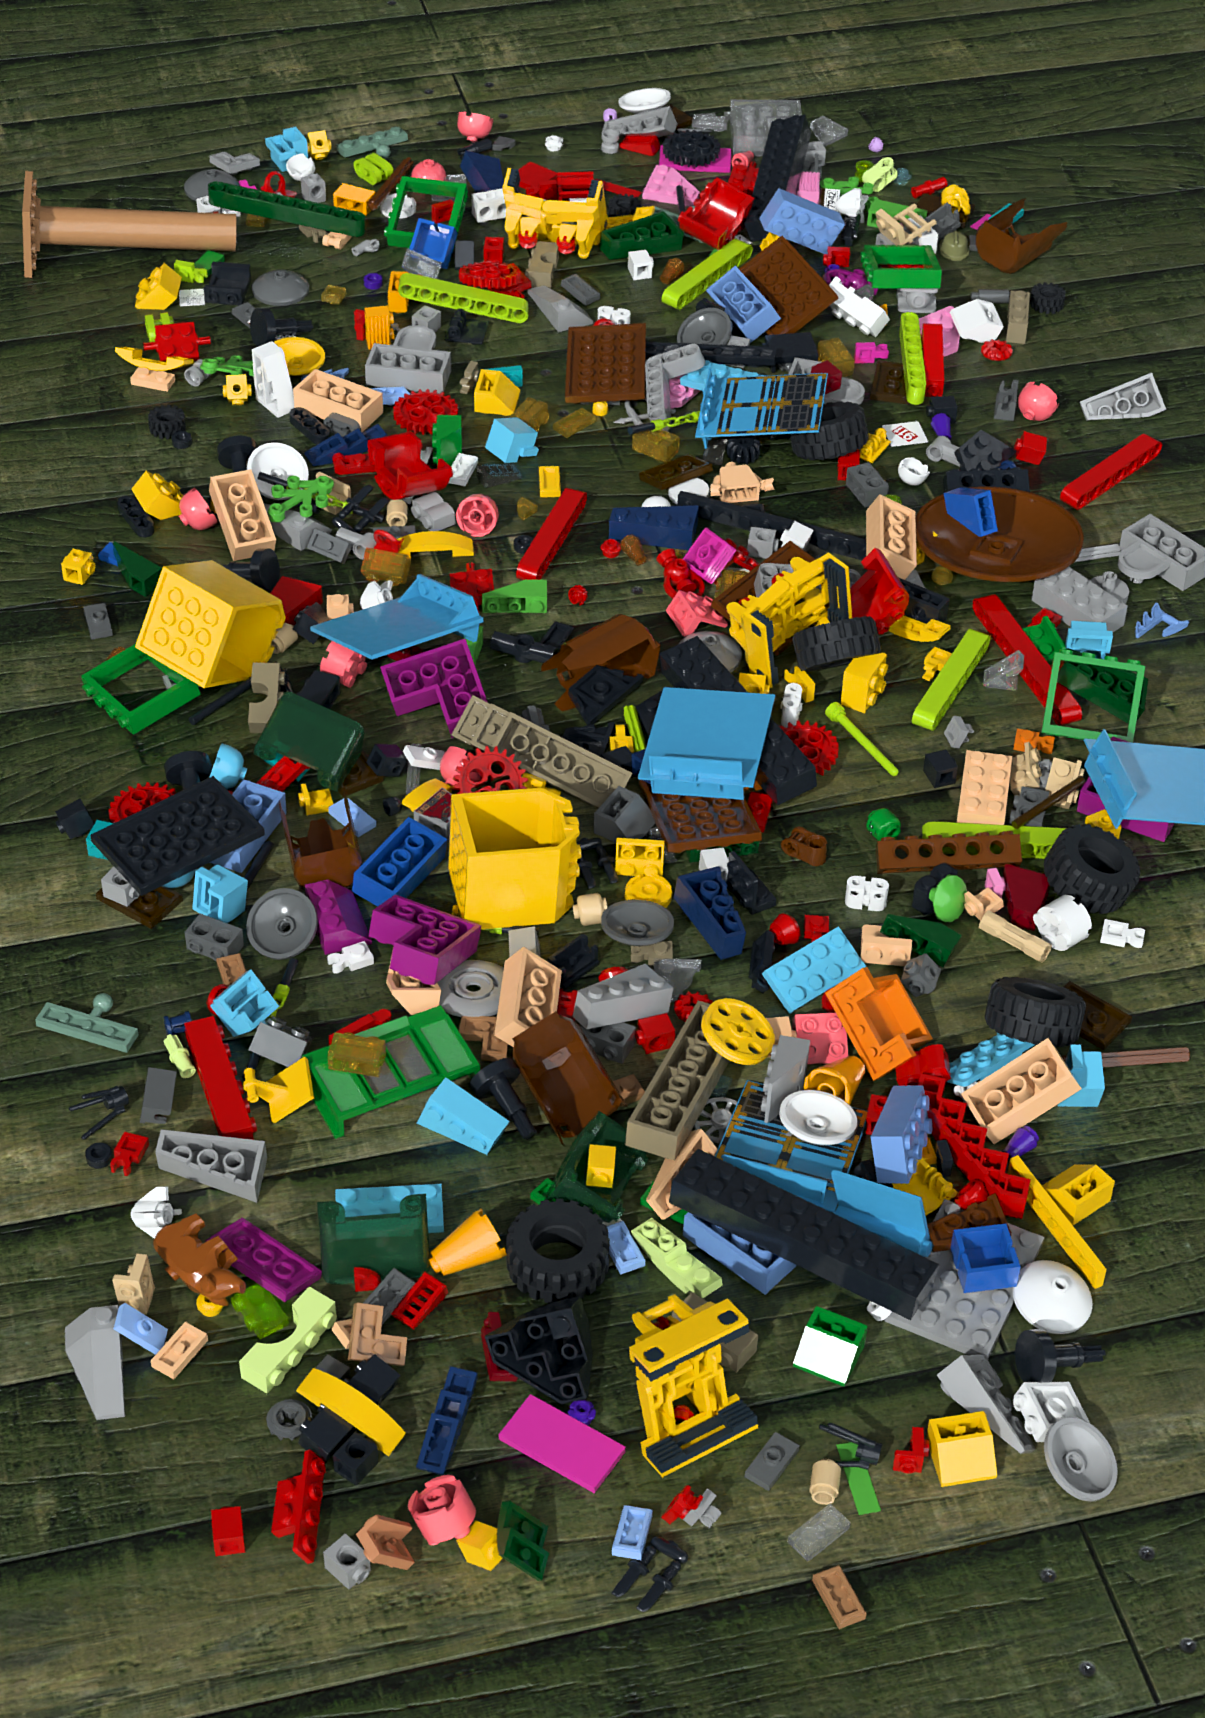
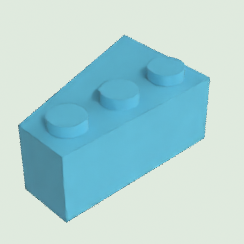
M445 1077L428 1099L417 1124L487 1155L501 1137L510 1121Z

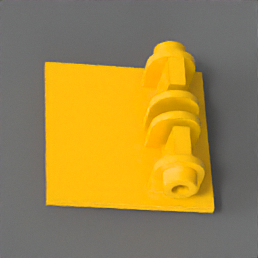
M878 428L875 434L868 433L869 437L866 444L861 449H857L859 450L860 459L873 463L890 445L891 441L886 439L887 432L884 428Z
M924 1157L918 1160L916 1173L912 1174L909 1183H892L894 1189L922 1197L925 1216L940 1208L944 1199L950 1201L958 1193L953 1188V1184L947 1182L942 1177V1174L937 1172L935 1167H930Z

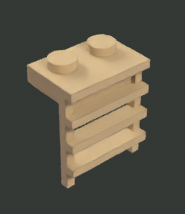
M915 203L894 217H891L883 209L875 212L877 217L876 224L880 232L895 245H904L907 242L911 244L913 238H920L924 231H931V227L937 223L934 219L927 223L913 211L917 208ZM908 215L911 219L918 223L921 226V228H917L904 216ZM900 223H902L906 228H908L913 233H907Z

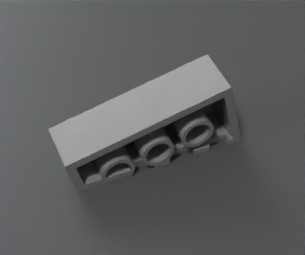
M643 964L578 990L573 1018L584 1028L591 1029L664 1013L668 1014L673 987L648 965Z
M170 1130L160 1131L155 1151L159 1169L257 1203L267 1162L265 1141Z

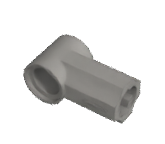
M938 436L927 447L926 454L932 461L937 462L942 459L960 467L954 453L959 447L951 444L947 437Z
M341 527L335 536L353 544L351 550L362 560L367 559L372 554L373 548L377 544L373 533L369 532L361 535Z

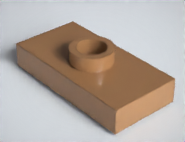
M240 953L216 958L223 984L230 986L246 972Z
M840 1565L813 1575L812 1581L838 1629L866 1619V1612Z

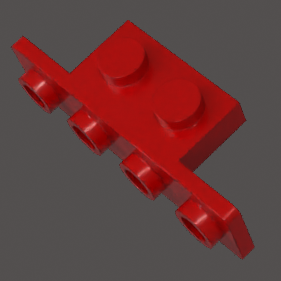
M311 1449L304 1452L302 1474L277 1483L271 1533L277 1538L294 1533L293 1552L307 1564L313 1563L315 1558L318 1524L320 1523V1506L323 1497V1480L326 1472L324 1461Z

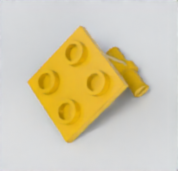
M305 1056L266 1082L255 1078V1070L253 1068L244 1070L245 1081L243 1086L244 1090L247 1091L248 1101L250 1103L257 1102L259 1097L267 1101L273 1123L278 1122L314 1098L309 1062Z

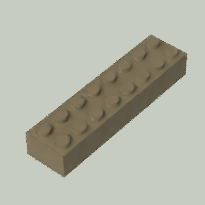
M697 1001L627 1122L626 1146L674 1161L730 1061L710 1046L702 1032L701 1020L711 1004ZM718 1009L722 1015L728 1016L725 1011ZM711 1024L715 1030L720 1031L718 1026ZM726 1043L727 1047L735 1050L733 1045Z

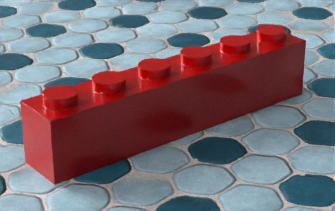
M214 1016L184 1023L186 1041L218 1135L254 1140L253 1133L257 1132L254 1117H249L248 1115L251 1112L248 1099L242 1098L244 1090L241 1079L236 1080L235 1078L237 1076L235 1062L229 1061L231 1052L228 1043H223L222 1041L225 1039L222 1025L216 1024Z

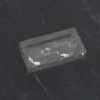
M830 1503L788 1536V1543L809 1562L849 1530L851 1522Z

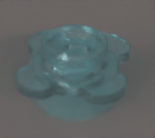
M898 168V176L894 182L898 184L907 183L911 179L909 171L904 168Z

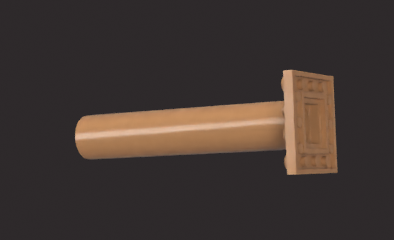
M25 171L22 220L24 277L32 278L33 270H36L37 251H40V244L236 251V214L41 206V200L36 195L37 179H33V171Z

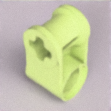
M883 158L871 169L867 170L862 177L863 183H872L874 185L873 191L879 192L887 184L895 180L898 172L893 167L894 161L892 158Z

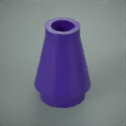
M944 413L936 414L931 422L933 430L937 436H945L951 441L950 418Z
M1029 1126L1018 1128L1002 1152L1009 1153V1162L1010 1158L1017 1155L1021 1157L1036 1148L1039 1137Z

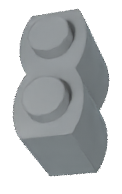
M431 492L412 500L411 512L415 518H418L423 523L426 529L440 531L456 524L453 508L447 502H444L437 492Z

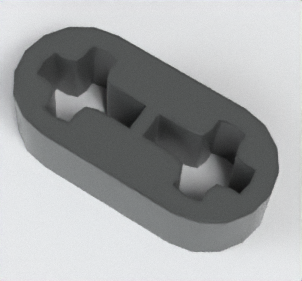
M333 412L324 419V425L330 432L334 434L339 433L342 437L358 428L361 431V426L356 420Z

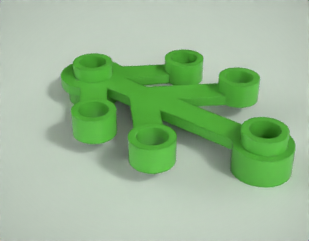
M849 177L848 181H834L832 178H825L820 181L819 186L821 189L840 190V196L854 188L861 189V193L872 194L874 189L872 183H864L863 187H858L859 179L857 177ZM869 197L865 203V210L867 212L874 200L878 199L877 197Z
M238 355L231 356V359L225 362L223 357L206 358L200 364V369L204 370V373L207 374L223 371L229 372L231 375H243L244 370L249 371L248 375L254 376L253 361H243V357Z
M298 476L288 477L287 484L290 489H284L282 485H274L271 488L272 496L274 498H292L282 504H271L268 509V518L272 522H281L285 519V511L302 501L300 515L302 517H310L313 514L311 505L312 495L319 494L315 497L317 507H327V494L332 491L334 481L327 476H320L315 480H300Z

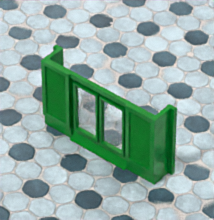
M441 1005L409 1017L407 1015L337 1040L335 1044L302 1055V1058L305 1056L309 1062L314 1094L312 1100L335 1139L344 1136V1120L438 1086L445 1077L452 1081L469 1075L472 1079L480 1071V1064Z

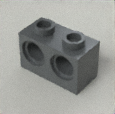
M869 462L847 468L846 485L864 507H869L879 494L887 497L889 492L888 483L884 481Z
M1022 786L1020 795L1015 794L1013 808L1016 811L1011 810L1009 824H1012L1013 820L1048 798L1049 791ZM1046 810L1023 826L1042 827Z
M201 913L185 931L186 948L194 953L212 958L215 961L216 958L238 954L244 946L241 928Z
M622 1022L586 1029L580 1025L595 1053L608 1060L623 1064L635 1045L636 1027Z

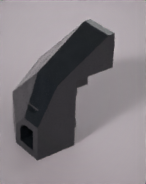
M580 1296L556 1301L526 1312L485 1336L493 1363L560 1404L588 1398L593 1352L589 1321Z

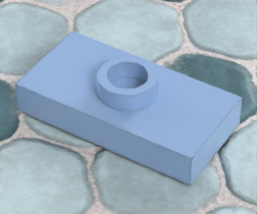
M405 387L370 388L383 394V405H394L395 401H399V397L404 398L405 393L411 395Z
M344 798L328 807L329 814L342 825L346 826L349 823ZM348 798L356 836L360 837L376 827V820Z
M624 1221L606 1226L609 1232L608 1237L610 1238L609 1254L619 1273L624 1274L644 1267L645 1259Z
M126 1303L119 1306L113 1328L155 1355L164 1346L168 1331L167 1328Z
M624 1505L612 1546V1555L641 1560L653 1510Z

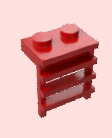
M557 172L558 200L562 201V198H588L591 180H594L593 172Z

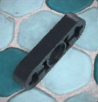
M296 407L290 410V423L314 444L318 445L330 438V430L306 409Z
M124 495L118 498V511L136 535L144 538L152 536L155 532L154 522L136 498L131 495Z

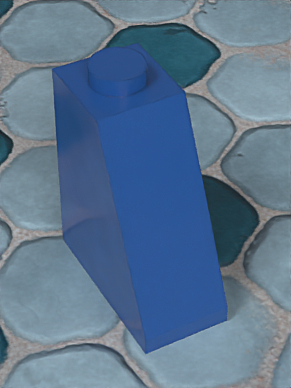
M960 487L944 493L947 514L978 537L998 531L991 490Z

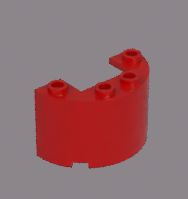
M716 177L712 183L709 182L704 190L706 193L704 201L699 206H695L694 209L690 206L685 212L682 211L677 221L680 222L679 226L682 231L719 250L735 238L741 229L740 225L743 223L744 218H747L755 198Z
M412 431L368 440L370 465L375 466V471L377 472L374 478L382 492L393 500L442 490L453 476L452 467L442 458L438 459L437 469H431L420 459L422 442Z
M874 548L861 561L864 569L869 570L850 587L852 618L870 616L875 620L878 634H884L889 631L890 626L904 616V611L909 602V594L884 553L880 549Z

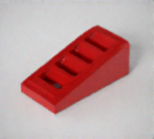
M626 136L619 144V147L640 154L655 156L660 149L658 136Z
M424 1272L391 1313L392 1316L414 1330L449 1293L447 1286L427 1272ZM428 1288L434 1293L430 1295L425 1290ZM421 1295L426 1298V1303L418 1299V1297ZM414 1302L421 1309L418 1311L410 1305ZM407 1310L415 1315V1317L410 1319L403 1312Z

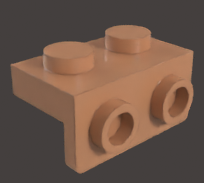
M375 1515L365 1522L364 1527L356 1534L364 1548V1555L372 1563L408 1570L415 1563L402 1541L412 1530L410 1523Z

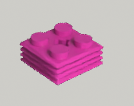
M704 528L683 560L686 561L688 568L712 584L720 577L721 571L726 564L733 559L736 549L708 528Z

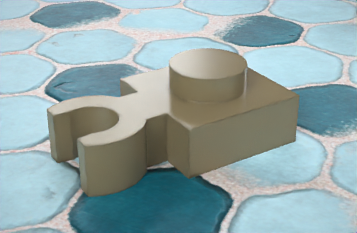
M299 225L301 232L307 238L312 236L315 243H318V238H323L324 235H327L325 230Z
M470 361L465 369L464 378L460 380L462 385L460 393L468 394L478 381L480 375L478 362Z
M661 941L650 946H631V962L639 963L643 960H648V965H672V941Z

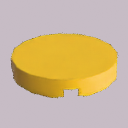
M640 874L631 878L626 884L625 899L646 900L667 908L672 900V887L670 882L662 876L652 874V877Z

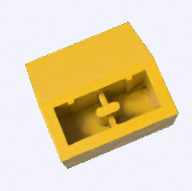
M165 263L159 268L156 267L151 272L150 277L142 279L139 283L135 307L137 309L165 310L177 299L182 277Z
M481 369L474 391V411L483 414L514 416L520 396V389L501 371Z
M146 470L131 489L144 511L159 520L181 515L179 503L184 495L180 493V487L173 481L167 482L158 473L152 474Z
M879 653L853 658L844 671L841 705L862 713H866L870 706H874L877 695L883 693L886 687L884 676L888 670V664H886L887 654Z
M617 838L615 868L617 875L637 876L644 874V876L652 877V874H657L663 877L665 841Z
M1073 1165L1042 1185V1187L1070 1223L1075 1225L1111 1201L1115 1181L1097 1165Z
M984 1411L929 1419L926 1439H929V1451L941 1487L997 1478L993 1436Z

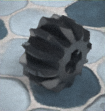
M732 436L727 442V457L731 459V462H738V465L741 463L747 465L748 462L754 463L760 455V441L756 439V436Z

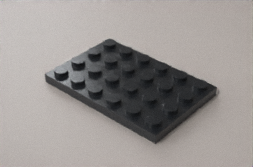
M212 776L90 836L91 842L139 895L143 896L264 836L265 830L229 791Z

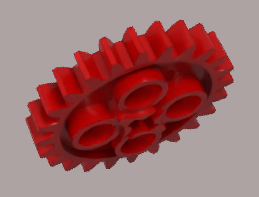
M491 261L474 262V264L460 267L459 279L460 282L467 284V286L473 285V287H487L488 289L506 288V286L512 287V285H517L520 282L521 271L516 266L512 267V264L506 265V263L499 264V262L492 263Z
M419 389L418 393L411 391V395L405 393L404 398L399 397V401H395V406H393L396 424L400 425L401 429L407 427V432L414 430V434L422 432V435H425L426 432H429L433 435V423H437V415H458V405L455 404V399H451L450 395L444 396V392L437 394V390L430 392L427 389L426 392H422Z
M797 721L795 726L788 722V728L780 726L784 733L816 767V773L823 776L824 769L830 771L831 765L836 764L839 751L836 736H832L831 730L826 731L825 725L818 728L817 722L811 726L809 721H806L804 725Z
M486 746L484 753L479 748H476V756L469 752L467 754L469 761L461 759L460 763L463 767L457 766L455 769L460 775L453 776V780L459 783L453 785L452 789L459 790L457 794L500 791L499 788L504 785L508 786L510 790L528 789L522 786V784L527 783L528 778L521 777L526 772V769H518L521 761L514 763V754L507 757V749H504L500 754L498 753L497 746H495L493 752H490L489 747ZM491 765H500L503 772L495 774L491 770ZM471 772L479 773L481 781L473 782L469 774ZM504 776H509L508 780H503L495 783L493 788H491V786L488 785L479 789L478 791H471L472 788L485 785L488 779L490 782H494L496 780L501 779Z
M147 782L144 787L137 783V788L135 789L128 786V792L121 790V796H114L115 802H110V823H116L149 807V803L151 806L176 794L175 788L168 790L167 784L159 787V782L155 783L154 786H150V783Z

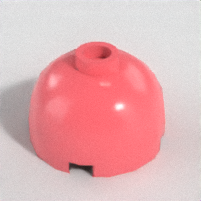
M459 112L457 126L460 133L466 136L468 141L477 142L478 139L485 138L491 132L493 118L490 119L489 116L476 113L466 116V112Z
M431 159L418 163L411 174V177L447 181V175L443 166Z
M1029 382L1018 397V407L1026 419L1032 421H1043L1050 418L1059 406V403L1057 404L1056 402L1057 395L1044 384L1037 386L1033 385L1035 382Z
M195 487L181 498L179 508L182 514L179 515V518L185 526L190 525L193 529L200 531L211 528L218 523L214 513L211 514L208 504Z
M473 494L466 497L456 511L459 527L463 531L472 533L471 536L482 537L489 534L496 526L499 518V511L495 501L484 494Z
M450 746L440 761L441 775L445 783L451 787L459 783L453 780V776L460 775L455 769L457 766L463 767L460 763L461 759L469 761L465 755L467 751L454 746ZM471 772L469 774L473 782L481 781L479 773Z

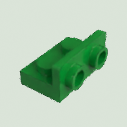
M1044 616L1038 625L1022 628L1048 664L1053 663L1055 652L1059 653L1060 649H1066L1064 640L1060 638L1055 624L1050 621L1048 616Z

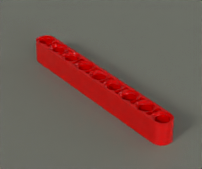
M996 594L974 599L973 610L975 615L1045 708L1051 666ZM1057 682L1051 715L1052 719L1058 726L1080 721L1082 719V710L1079 703L1065 686Z

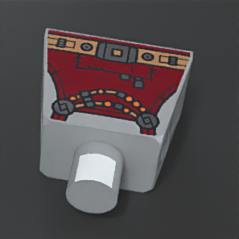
M442 787L414 811V820L449 840L451 793Z

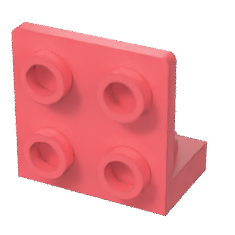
M679 590L666 609V612L684 637L692 634L701 621L723 628L728 626L724 616L711 607L712 598L708 596L701 597L691 591L687 593Z
M836 1013L795 1014L792 1019V1030L796 1029L797 1038L810 1040L807 1065L829 1064L848 1056L847 1032Z

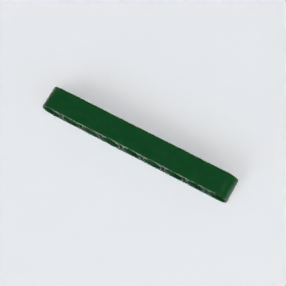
M219 181L208 184V202L215 207L354 237H360L365 234V215L358 211Z

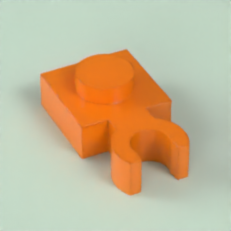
M1017 729L1013 750L1025 752L1024 743L1030 742L1033 748H1037L1046 754H1052L1055 737H1039V732Z

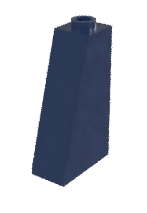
M465 150L460 168L475 192L480 193L502 189L504 179L500 159Z

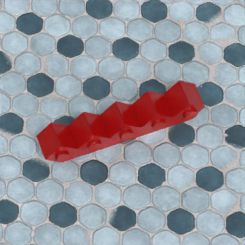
M921 1073L918 1086H924L925 1095L929 1097V1110L927 1114L928 1118L932 1119L933 1124L931 1135L936 1141L947 1140L954 1163L970 1182L973 1180L982 1181L988 1196L996 1194L1004 1215L1023 1219L1031 1179L1006 1174L1009 1153L984 1148L988 1128L963 1123L967 1103L943 1098L946 1079Z

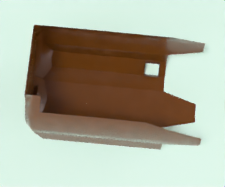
M1024 198L1013 203L988 221L985 220L979 226L976 232V248L983 261L1001 272L1011 274L1050 249L1053 240L1065 231L1067 222L1050 225L1038 234L1019 235L1015 232L1012 222L1016 214L1024 207L1026 199ZM1009 227H1011L1013 232L1011 235L1008 230Z
M618 614L563 643L560 652L542 664L541 672L557 668V677L560 684L566 689V692L556 701L555 705L563 712L576 708L568 695L569 688L596 665L609 669L623 670V675L636 677L637 674H641L647 679L654 676L661 645L638 620ZM565 671H568L570 676L567 680L564 679L562 674Z
M345 787L344 804L349 823L343 829L333 831L324 818L312 820L307 837L295 838L290 836L286 815L279 801L293 875L299 888L304 891L306 884L330 880L343 887H348L353 883L354 872L362 865V857Z
M555 1011L512 1038L514 1041V1061L561 1144L565 1146L561 1136L563 1138L574 1137L582 1131L599 1145L609 1141L612 1135L607 1116L618 1109L621 1101H623L626 1107L627 1105L580 1026L571 1018L558 1015ZM613 1094L616 1097L614 1102L611 1099ZM560 1126H566L568 1131H563Z

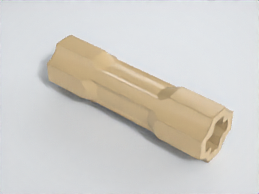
M988 910L979 923V928L1002 939L1041 963L1047 959L1051 951L1052 945L1009 923L1006 919Z

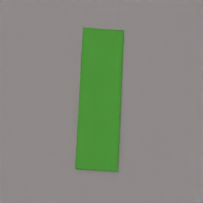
M848 1442L836 1445L841 1461H860V1458L855 1457L857 1444ZM843 1467L858 1514L863 1515L881 1511L868 1470L859 1467Z

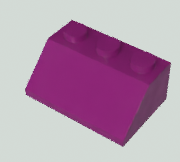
M330 880L305 885V895L311 900L317 911L318 927L316 932L325 955L340 952L344 947L363 941L367 945L372 944L366 924L351 890Z

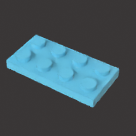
M705 360V365L701 369L685 374L680 378V383L682 386L702 391V389H705L709 367L712 369V375H715L716 378L764 375Z
M838 926L766 969L762 975L790 1015L824 994L828 989L835 987L860 969L865 968L866 965Z
M441 1184L335 1189L337 1238L444 1232Z

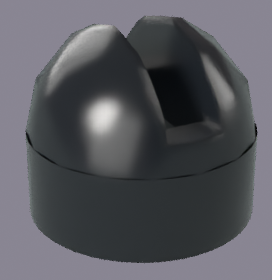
M388 797L383 799V808L389 817L401 811L402 802L399 798Z

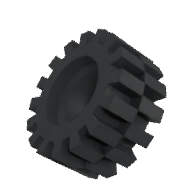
M618 194V197L616 195L613 196L608 203V217L634 215L636 208L641 207V200H638V197L634 198V195L628 196V194H625V196Z
M1043 282V285L1038 283L1033 286L1031 291V307L1035 311L1039 310V313H1043V311L1046 314H1049V312L1055 314V311L1060 312L1064 306L1066 291L1063 290V287H1059L1058 284L1054 286L1051 282L1050 284Z
M161 405V408L155 407V410H151L148 414L149 431L151 434H154V437L159 436V439H163V437L170 439L174 433L185 431L184 411L181 408L178 409L175 405L173 408L171 405L167 407Z

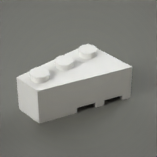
M835 277L829 286L839 299L830 305L831 313L838 319H841V317L846 319L845 321L852 327L856 325L865 335L871 334L877 337L890 320L886 312L868 298H862L855 294V289L851 286L849 289L845 288L841 283V279Z
M271 341L252 349L255 396L257 401L279 418L288 414L294 408V394L284 351Z

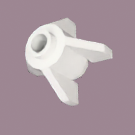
M854 188L837 200L836 208L840 214L848 215L852 218L860 214V223H864L863 212L865 203L869 198L867 195L861 194V189Z
M389 580L380 586L376 581L368 583L360 599L362 610L393 600L390 592L393 582Z
M168 1187L154 1188L137 1201L131 1211V1218L135 1225L153 1238H155L160 1229L172 1222L173 1215L182 1214V1209H173L170 1203L164 1201L169 1200Z

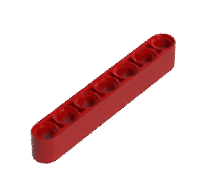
M1147 434L1140 435L1065 486L1060 494V500L1080 510L1157 457L1162 449V442Z
M571 488L564 489L520 560L516 571L517 579L541 580L583 511L587 501L586 492Z

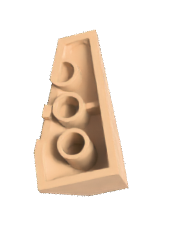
M389 965L386 984L392 995L411 1015L439 1006L441 989L437 983L435 985H428L411 976H402L397 971L390 969Z
M702 1129L690 1132L675 1161L665 1158L646 1201L662 1220L681 1209L669 1203L672 1181L697 1149L715 1156L718 1150Z

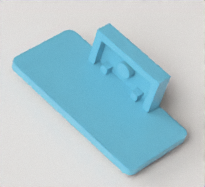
M997 1033L993 1038L980 1042L978 1047L962 1053L960 1058L949 1063L951 1079L947 1082L966 1087L979 1079L982 1081L1021 1056L1024 1051L1034 1046V1044L1021 1042L1018 1039L1009 1038L1004 1034Z

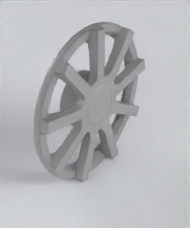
M724 1097L708 1099L706 1105L710 1103L714 1112L710 1114L702 1110L700 1115L710 1120L696 1121L694 1125L695 1130L701 1129L700 1127L712 1126L705 1134L712 1142L719 1143V1145L724 1136V1130H726L732 1117L729 1110L732 1104L737 1105V1101ZM724 1101L728 1103L725 1109H718L716 1102ZM719 1130V1138L713 1137L711 1134Z

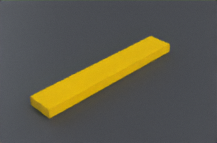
M1018 1155L1010 1158L1007 1174L1031 1179L1027 1196L1028 1204L1094 1289L1103 1286L1107 1269Z

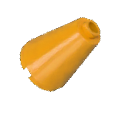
M847 1056L815 1068L805 1078L804 1090L827 1092L841 1098L850 1105L865 1074L864 1063L856 1056Z
M479 1209L430 1252L432 1258L428 1259L436 1274L441 1272L445 1276L501 1259L506 1256V1250L504 1247L500 1248L498 1242L501 1240L487 1215H483V1210Z

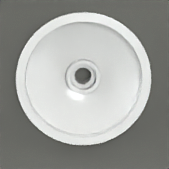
M640 89L623 95L619 99V106L625 111L638 114L662 108L669 102L671 96L670 92L665 89Z
M263 444L256 448L249 457L247 470H252L260 494L267 498L288 500L292 497L274 498L271 490L274 485L258 480L259 472L276 476L286 481L290 476H298L300 480H308V467L304 458L298 451L286 444Z
M817 1090L797 1091L788 1095L780 1106L779 1116L786 1129L795 1137L811 1144L834 1145L844 1142L855 1133L857 1127V1116L851 1106L841 1098L827 1092Z
M1049 1260L1029 1263L1020 1270L1017 1286L1013 1287L1012 1290L1013 1299L1017 1309L1029 1323L1048 1333L1068 1334L1077 1331L1087 1322L1092 1312V1296L1085 1281L1074 1270L1064 1264Z

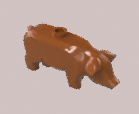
M197 1213L182 1219L178 1223L170 1224L160 1229L155 1235L153 1245L157 1253L168 1265L165 1270L174 1281L180 1278L191 1291L207 1297L214 1304L228 1306L226 1297L234 1293L243 1294L245 1292V1282L228 1270L231 1264L237 1261L238 1258L219 1236H216L202 1243L198 1238V1232L206 1225Z

